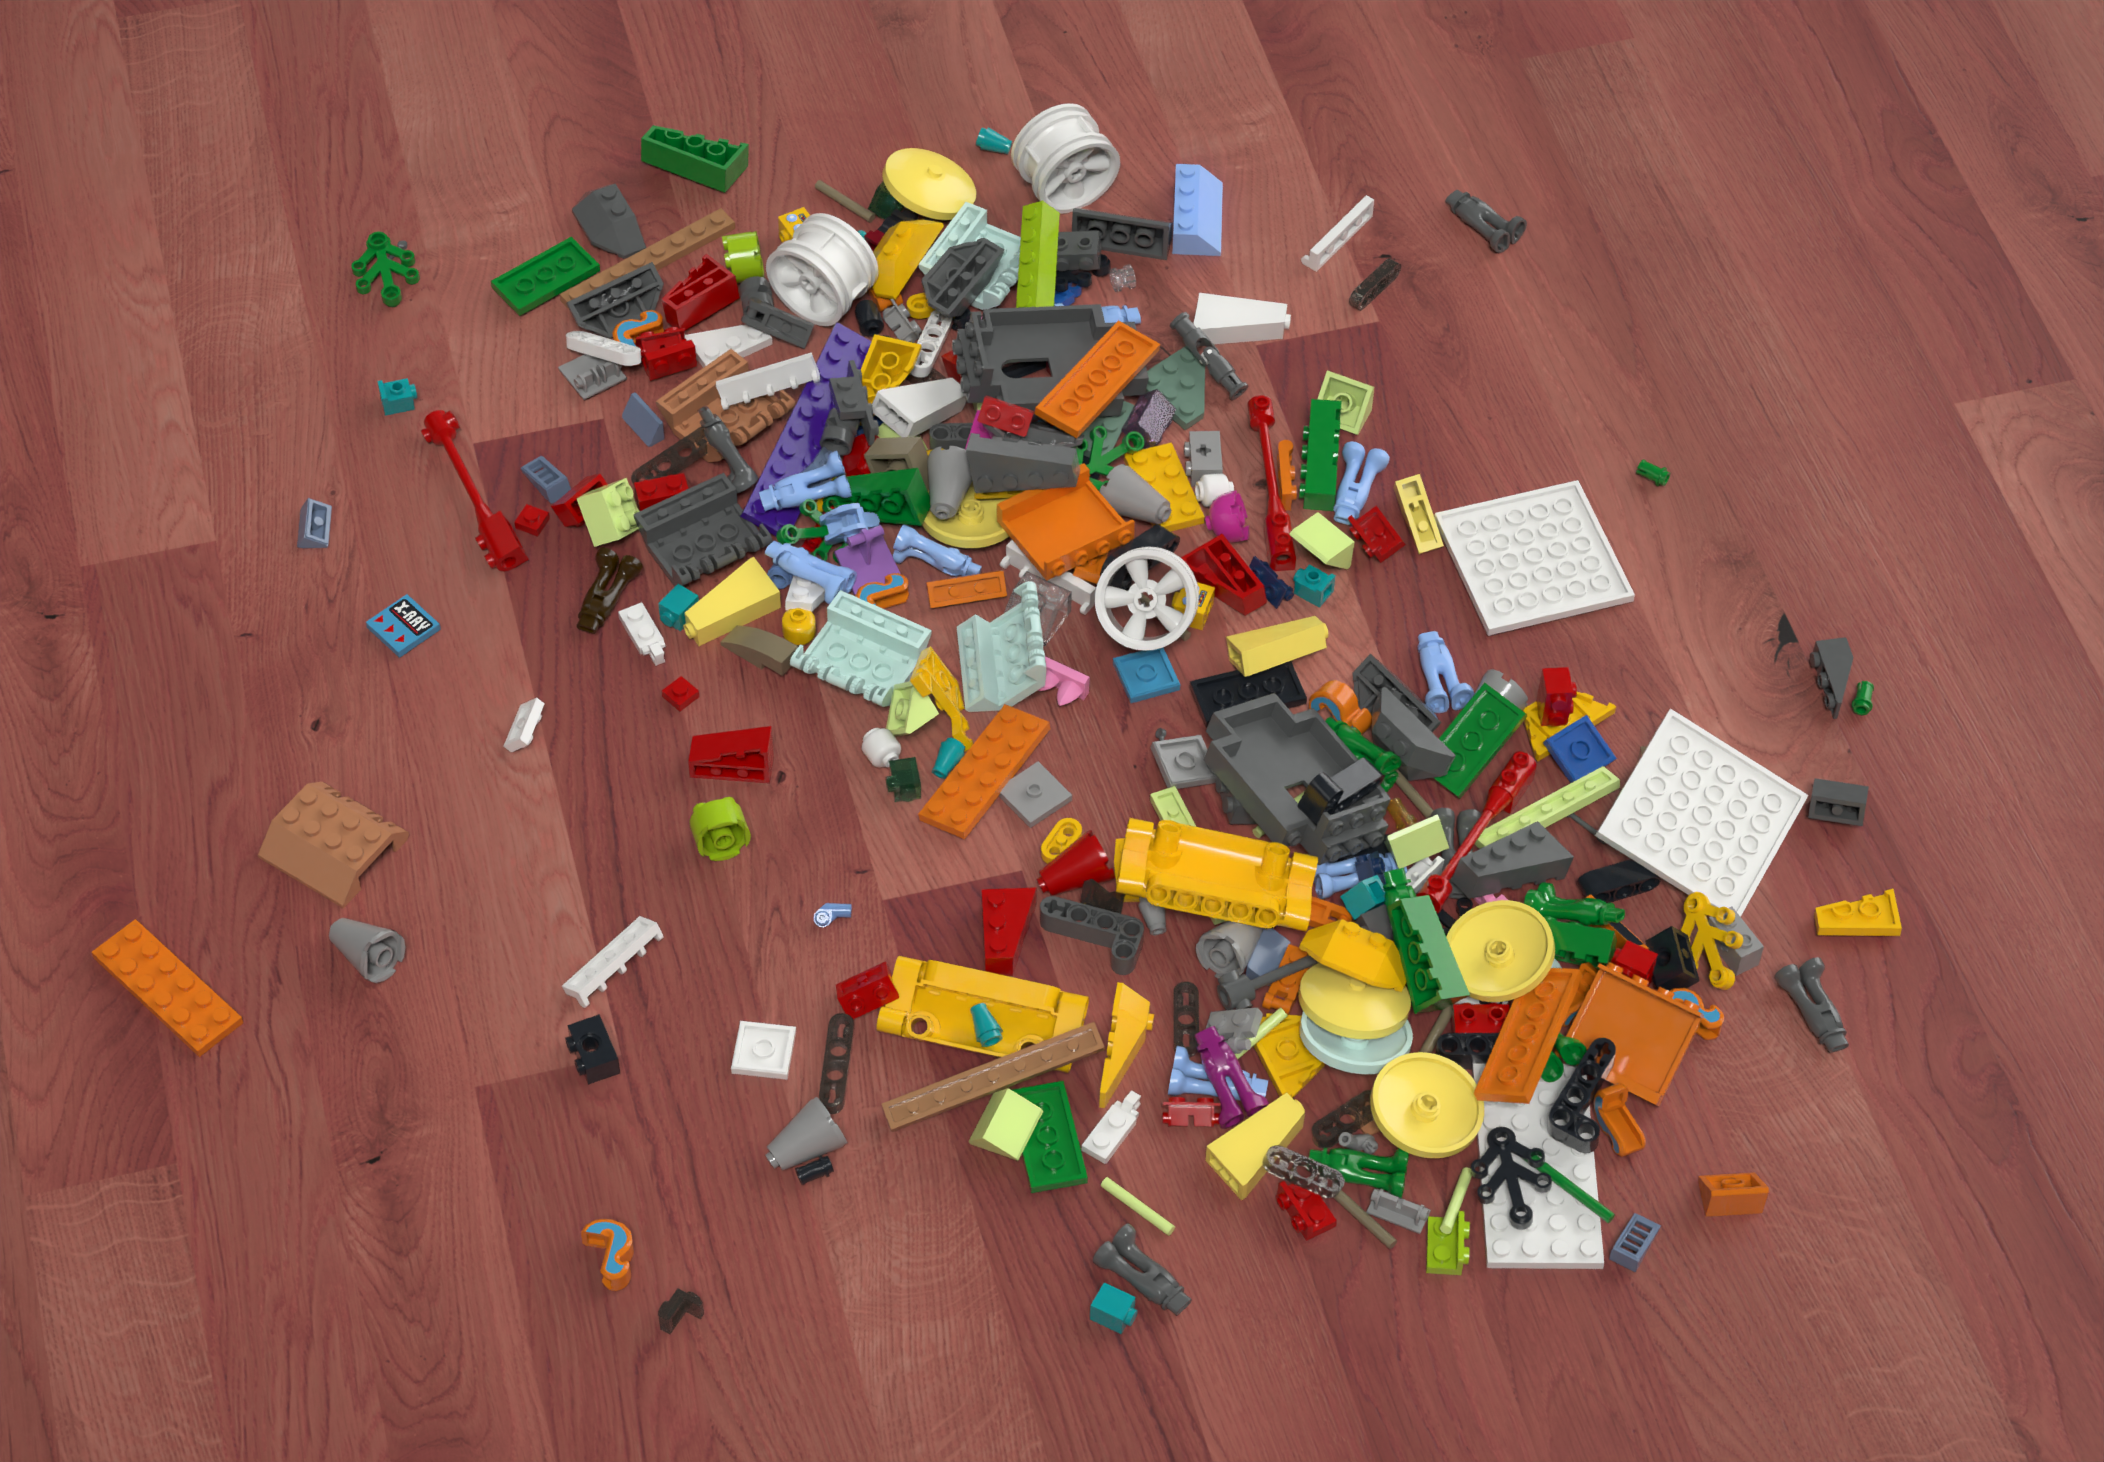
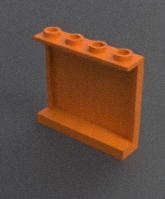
M1084 463L1079 465L1080 473L1076 487L1026 490L997 504V522L1046 581L1060 576L1076 566H1081L1087 561L1104 555L1108 551L1120 545H1125L1134 539L1135 521L1132 519L1125 522L1090 482V469Z
M1608 962L1607 966L1599 963L1597 967L1600 969L1566 1037L1578 1039L1585 1045L1587 1050L1592 1042L1598 1038L1610 1039L1616 1047L1613 1068L1605 1080L1613 1084H1624L1629 1092L1660 1106L1704 1015L1698 1012L1700 1006L1685 999L1682 1004L1673 999L1674 993L1662 987L1655 991L1647 987L1649 981L1635 974L1631 979L1622 974L1623 968ZM1556 1050V1051H1555V1054H1556L1558 1057L1562 1058V1057L1560 1056V1054H1559V1053L1557 1052V1050ZM1597 1056V1063L1599 1064L1601 1057Z

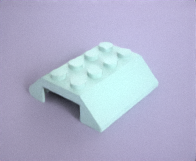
M965 202L921 260L919 269L926 275L949 247L966 242H974L980 238L988 239L1005 249L1004 254L990 282L970 305L980 310L990 309L1002 303L1010 292L1009 288L1014 286L1018 280L1021 237L987 224V210Z
M1028 581L1016 587L1014 592L1021 596V603L989 623L975 614L957 626L966 711H1000L1004 704L1012 707L1045 686L1047 669L1045 653L1043 651L1037 586L1034 582Z
M840 590L827 607V623L805 653H803V645H799L791 657L790 666L804 670L808 674L818 673L817 677L819 679L826 680V682L846 691L849 690L853 694L864 693V699L882 707L889 706L894 685L910 681L920 653L928 645L932 630Z

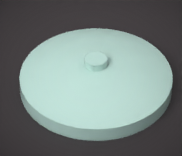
M1303 1011L1299 1030L1303 1044L1318 1060L1338 1070L1356 1074L1379 1073L1391 1060L1409 1054L1413 1040L1412 1028L1408 1020L1403 1027L1389 1036L1377 1039H1353L1333 1034L1321 1028Z

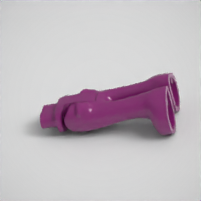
M1215 1026L1195 1034L1199 1044L1197 1050L1200 1052L1203 1068L1221 1103L1218 1121L1222 1129L1233 1127L1244 1119V1114L1226 1082V1076L1232 1080L1248 1117L1269 1105L1268 1100L1264 1096L1253 1091L1236 1055L1230 1046L1224 1042V1036H1219Z

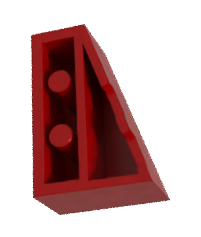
M707 253L702 257L703 262L697 268L692 267L688 271L689 276L683 282L679 281L662 298L666 322L672 327H678V329L685 328L687 330L740 298L736 276Z
M1223 534L1181 557L1192 570L1198 583L1215 587L1214 597L1244 616L1267 603L1264 585Z
M772 726L692 736L688 760L690 778L770 784L774 760Z
M1037 887L982 889V926L986 972L1013 976L1025 935L1029 929L1032 914L1036 908Z

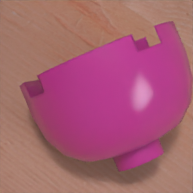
M1235 490L1216 497L1210 505L1209 515L1205 517L1208 530H1213L1216 537L1223 534L1230 543L1246 541L1250 537L1249 526L1244 527L1245 518L1248 517L1241 495Z

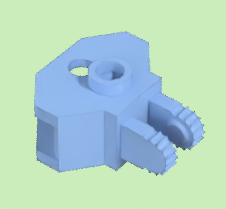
M859 503L841 505L819 517L820 525H827L829 532L828 535L824 536L825 545H833L844 541L848 544L847 537L860 533L861 529L866 528L868 530L878 526L880 522L879 516L872 512H864L863 507H860Z

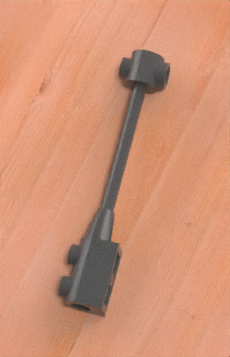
M1385 904L1361 914L1355 923L1361 928L1373 933H1380L1393 941L1392 929ZM1308 955L1252 980L1245 974L1239 975L1237 970L1230 971L1217 980L1219 983L1217 986L1218 997L1226 1010L1251 1008L1253 1006L1251 1001L1255 1000L1256 997L1255 990L1319 962Z

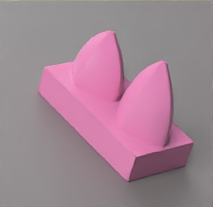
M1045 656L1046 681L1045 686L1038 691L1049 690L1053 687L1059 688L1057 693L1059 706L1068 704L1077 698L1084 700L1089 694L1090 677Z

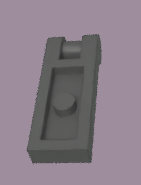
M750 297L747 304L749 306L748 311L743 314L741 319L743 323L805 349L815 324L770 306L758 298ZM758 311L765 314L763 320L756 317Z

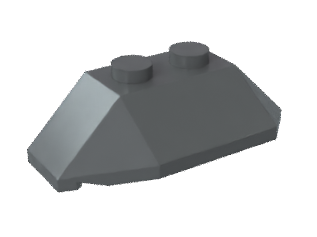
M616 184L605 185L585 192L572 208L573 215L592 245L607 252L618 254V257L623 259L646 248L635 214Z
M986 238L949 247L921 280L928 306L948 318L961 316L990 282L1005 249Z
M653 262L568 301L566 305L578 326L610 339L613 337L612 332L615 326L621 321L628 319L640 320V313L648 310L655 311L664 283Z
M983 424L991 438L993 436L1002 437L1003 441L1018 443L1019 440H1023L1037 446L1050 444L1076 448L1084 440L1083 434L1075 438L1063 430L1030 424L1025 437Z
M1369 654L1352 673L1354 692L1361 710L1367 708L1372 715V708L1381 688L1386 687L1431 732L1442 723L1435 713L1408 686L1372 654Z
M1386 687L1381 688L1372 708L1373 743L1385 751L1394 752L1400 757L1401 766L1398 770L1408 781L1445 776L1456 755Z

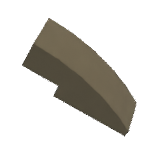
M738 625L720 642L721 646L761 670L767 666L782 676L791 668V657L798 648L797 645L770 632Z

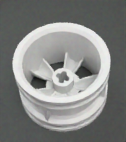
M1077 104L1057 105L1036 115L1019 132L1011 150L1013 165L1023 179L1032 184V190L1038 200H1043L1060 212V214L1072 212L1073 208L1088 206L1100 198L1112 185L1120 168L1118 151L1106 136L1099 133V127L1089 112Z
M816 213L810 215L797 227L792 240L783 242L768 257L766 272L773 290L792 312L815 325L831 326L836 324L849 311L854 299L862 297L875 284L878 279V264L870 246L854 228L835 216Z
M1158 547L1136 548L1116 558L1102 573L1095 592V608L1102 627L1115 641L1136 650L1159 649L1177 640L1192 623L1199 603L1198 584L1190 567L1178 555ZM1147 559L1163 562L1172 569L1158 583L1154 580H1149ZM1124 564L1134 581V584L1128 591L1110 586L1116 572ZM1185 587L1187 600L1186 609L1183 614L1165 605V594ZM1143 592H1147L1148 595L1152 594L1153 600L1150 601V606H1146L1145 602H1140ZM1128 605L1133 615L1123 628L1115 619L1111 608ZM1157 616L1169 631L1160 636L1144 637L1146 619Z

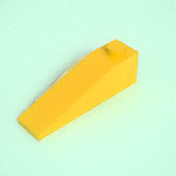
M874 334L861 367L862 386L867 388L868 403H873L878 391L898 387L916 364L922 348L921 344Z
M1117 982L1112 1011L1111 1032H1109L1107 1046L1108 1058H1105L1099 1108H1105L1144 1044L1147 1030L1152 1031L1154 1014L1149 1013L1150 1002L1124 983Z

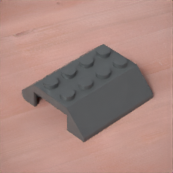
M724 473L634 514V519L649 553L675 586L677 584L684 586L692 582V580L700 578L702 573H711L715 571L714 569H720L737 561V559L745 557L746 552H756L760 550L759 548H764L773 542L770 533L763 524H759V532L753 523L740 517L743 509L737 503L736 488Z

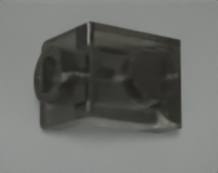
M1090 879L1084 881L1080 903L1121 914L1125 894L1117 893L1116 891L1108 892L1095 880Z
M677 1288L670 1300L664 1301L659 1308L660 1330L671 1334L686 1312L701 1319L704 1315V1308L700 1297L693 1292L688 1291L686 1293Z

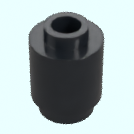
M862 300L856 305L855 317L861 334L871 337L874 334L878 335L883 330L884 323L877 304L872 300Z

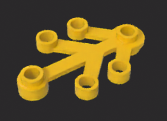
M1701 892L1691 893L1684 902V912L1687 916L1681 931L1690 937L1695 924H1697L1698 932L1691 947L1696 968L1698 969V960L1703 948H1705L1712 969L1709 975L1711 984L1721 990H1728L1735 982V974L1731 969L1723 966L1714 939L1724 942L1726 946L1732 949H1738L1743 944V936L1735 931L1727 932L1710 926L1706 916L1714 917L1724 925H1730L1735 920V913L1727 907L1718 908L1712 906L1708 897ZM1727 912V918L1724 920L1723 916ZM1736 936L1735 942L1731 943L1732 938Z

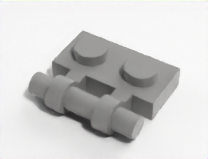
M1258 1008L1211 1012L1206 1029L1215 1026L1219 1036H1224L1226 1040L1224 1042L1230 1046L1234 1054H1239L1243 1050H1250L1251 1041L1246 1038L1257 1036L1263 1013Z

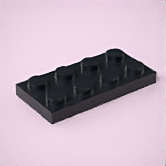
M1291 661L1246 677L1239 670L1193 680L1190 681L1189 685L1206 728L1214 712L1273 693L1280 698L1287 708L1307 703V696Z

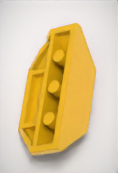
M928 220L902 221L887 230L873 251L878 264V279L872 287L877 297L897 298L944 227L943 223Z
M1341 919L1310 929L1300 943L1299 948L1306 951L1309 956L1319 963L1372 986L1385 989L1393 988L1396 991L1402 992L1407 983L1400 954L1395 943L1380 933H1373L1361 928L1354 922H1347Z

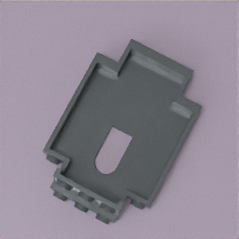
M1101 304L983 309V314H981V311L971 312L970 320L966 322L965 329H958L957 338L952 341L953 354L958 357L956 361L957 373L962 375L961 392L966 394L967 403H983L984 397L987 395L1035 411L1036 406L1116 322L1105 323ZM1122 322L1136 330L1135 322ZM1048 361L1051 377L1010 378L1002 372L1001 368L1003 365L1013 362ZM1146 365L1099 416H1120L1124 396L1145 395L1149 380ZM1034 414L1032 420L1042 419V418H1040V417H1038L1037 415Z
M1273 693L1213 713L1206 732L1213 741L1209 745L1204 761L1272 842L1281 843L1287 847H1293L1300 843L1310 855L1318 857V865L1335 862L1339 858L1350 854L1355 855L1369 847L1375 848L1383 842L1385 832L1389 826L1383 817L1386 814V809L1391 799L1381 785L1341 812L1333 815L1324 812L1318 825L1312 822L1297 807L1298 803L1286 790L1300 784L1307 788L1309 783L1319 773L1325 772L1331 778L1358 761L1356 756L1314 708L1293 715L1280 698Z

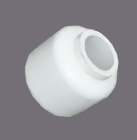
M1222 473L1202 475L1200 480L1195 483V496L1197 501H1200L1204 507H1210L1213 500L1219 495L1234 491L1233 482H1229L1227 476Z
M874 728L863 737L861 749L874 767H891L896 764L901 753V745L890 730Z

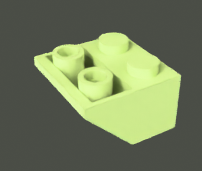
M627 478L597 488L576 498L594 547L619 540L639 529L634 519V514L640 512V510L637 508L633 497V490Z

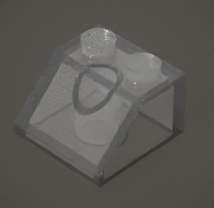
M1026 571L1013 588L1004 613L1021 603V596L1015 593L1014 589L1025 582H1034L1037 586L1043 646H1046L1071 612L1072 592Z

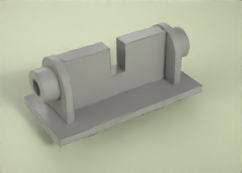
M891 299L894 306L883 311V320L894 331L899 340L915 343V340L920 338L919 334L922 332V329L915 320L910 322L907 319L911 315L903 304L898 306Z
M1381 1188L1380 1190L1374 1189L1371 1196L1372 1201L1366 1213L1421 1234L1431 1210L1425 1208L1423 1204L1420 1206L1405 1199H1399V1197L1384 1192V1189Z

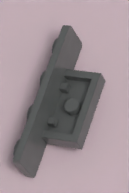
M850 360L847 377L830 378L829 388L839 420L860 419L868 446L874 443L875 436L879 434V426L877 420H873V407L867 401V388L862 386L861 370L856 368L854 360Z

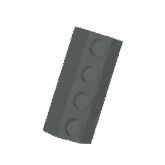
M1073 208L1072 232L1099 231L1101 250L1167 260L1172 242V222L1082 208Z

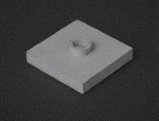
M1201 735L1152 742L1150 748L1167 788L1175 786L1176 789L1216 783L1217 775L1204 761L1207 747Z
M1039 761L1010 779L999 795L1030 828L1072 801V794Z

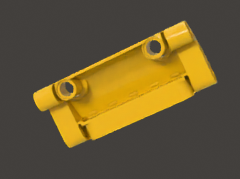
M1129 818L1117 878V893L1146 898L1152 905L1260 928L1270 929L1277 925L1307 931L1311 915L1312 885L1318 864L1317 856L1293 852L1292 858H1290V849L1286 845L1277 842H1267L1180 824L1171 820L1160 821L1155 830L1153 829V822Z
M898 956L892 981L899 993V998L886 1004L885 1007H881L876 1030L915 1039L919 1042H930L1001 1058L1022 1050L1027 1045H1035L1084 1026L1089 997L1060 991V988L963 966L934 960L926 962ZM980 1003L986 1004L987 1009L1003 1030L1001 1033L1003 1039L989 1047H982L981 1043L977 1042L973 1018L970 1012L973 1006ZM918 1021L927 1022V1030L923 1034H915L914 1026ZM1072 1063L1055 1070L1069 1073Z

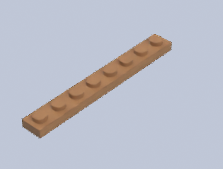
M720 208L561 293L560 301L567 307L566 303L651 262H653L658 271L734 230L735 222Z
M1092 1022L884 1102L882 1107L891 1131L894 1132L1104 1051L1105 1047L1095 1022Z

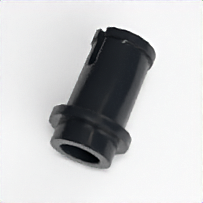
M821 1155L818 1156V1160L795 1168L801 1185L822 1176L829 1177V1173L834 1172L829 1157H822Z

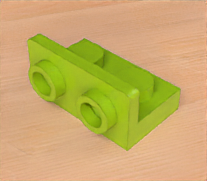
M1458 1211V1216L1450 1234H1444L1440 1230L1444 1217L1428 1216L1426 1273L1461 1275L1463 1264L1468 1265L1469 1247H1464V1239H1469L1470 1222L1464 1221V1211Z

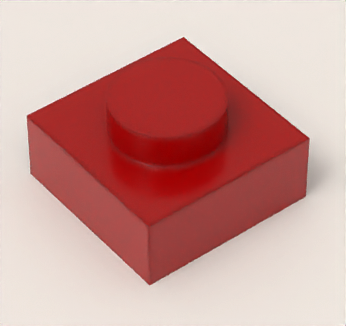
M526 504L514 522L515 529L538 537L550 520V515L547 511Z
M682 676L661 690L662 697L679 712L700 697L699 690Z

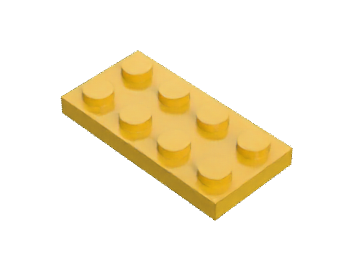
M1172 442L1142 449L1134 454H1124L1125 465L1131 467L1170 502L1171 514L1165 522L1159 525L1169 531H1175L1204 524V514Z

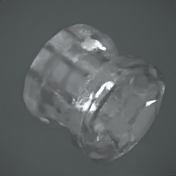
M1130 264L1124 265L1122 269H1110V281L1115 292H1121L1123 288L1132 289L1136 287L1135 273Z

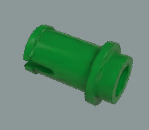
M1644 459L1639 463L1636 474L1654 481L1656 486H1665L1671 475L1666 467L1660 468Z
M1862 681V685L1860 682L1857 684L1856 697L1852 701V708L1858 715H1867L1873 708L1871 699L1874 685L1871 682Z

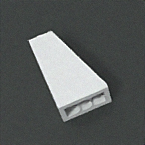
M1199 293L1194 325L1196 328L1200 327L1214 345L1283 339L1284 329H1289L1291 315L1287 314V304Z
M946 378L880 390L875 396L872 407L873 413L899 436L914 437L933 425L939 424L961 412L967 398L966 394L961 392V385L955 379Z

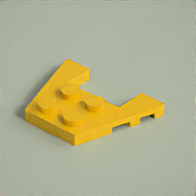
M930 646L921 651L910 682L922 697L933 694L938 708L941 711L945 710L950 716L952 736L965 746V752L973 745V741L965 733V731L969 730V725L960 712L965 708L959 684Z

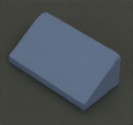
M632 393L622 413V419L648 447H651L664 440L663 422L637 393Z
M310 498L305 501L300 510L298 548L328 547L331 505Z
M1264 928L1247 965L1246 976L1252 980L1278 969L1288 944H1291V942L1273 928Z

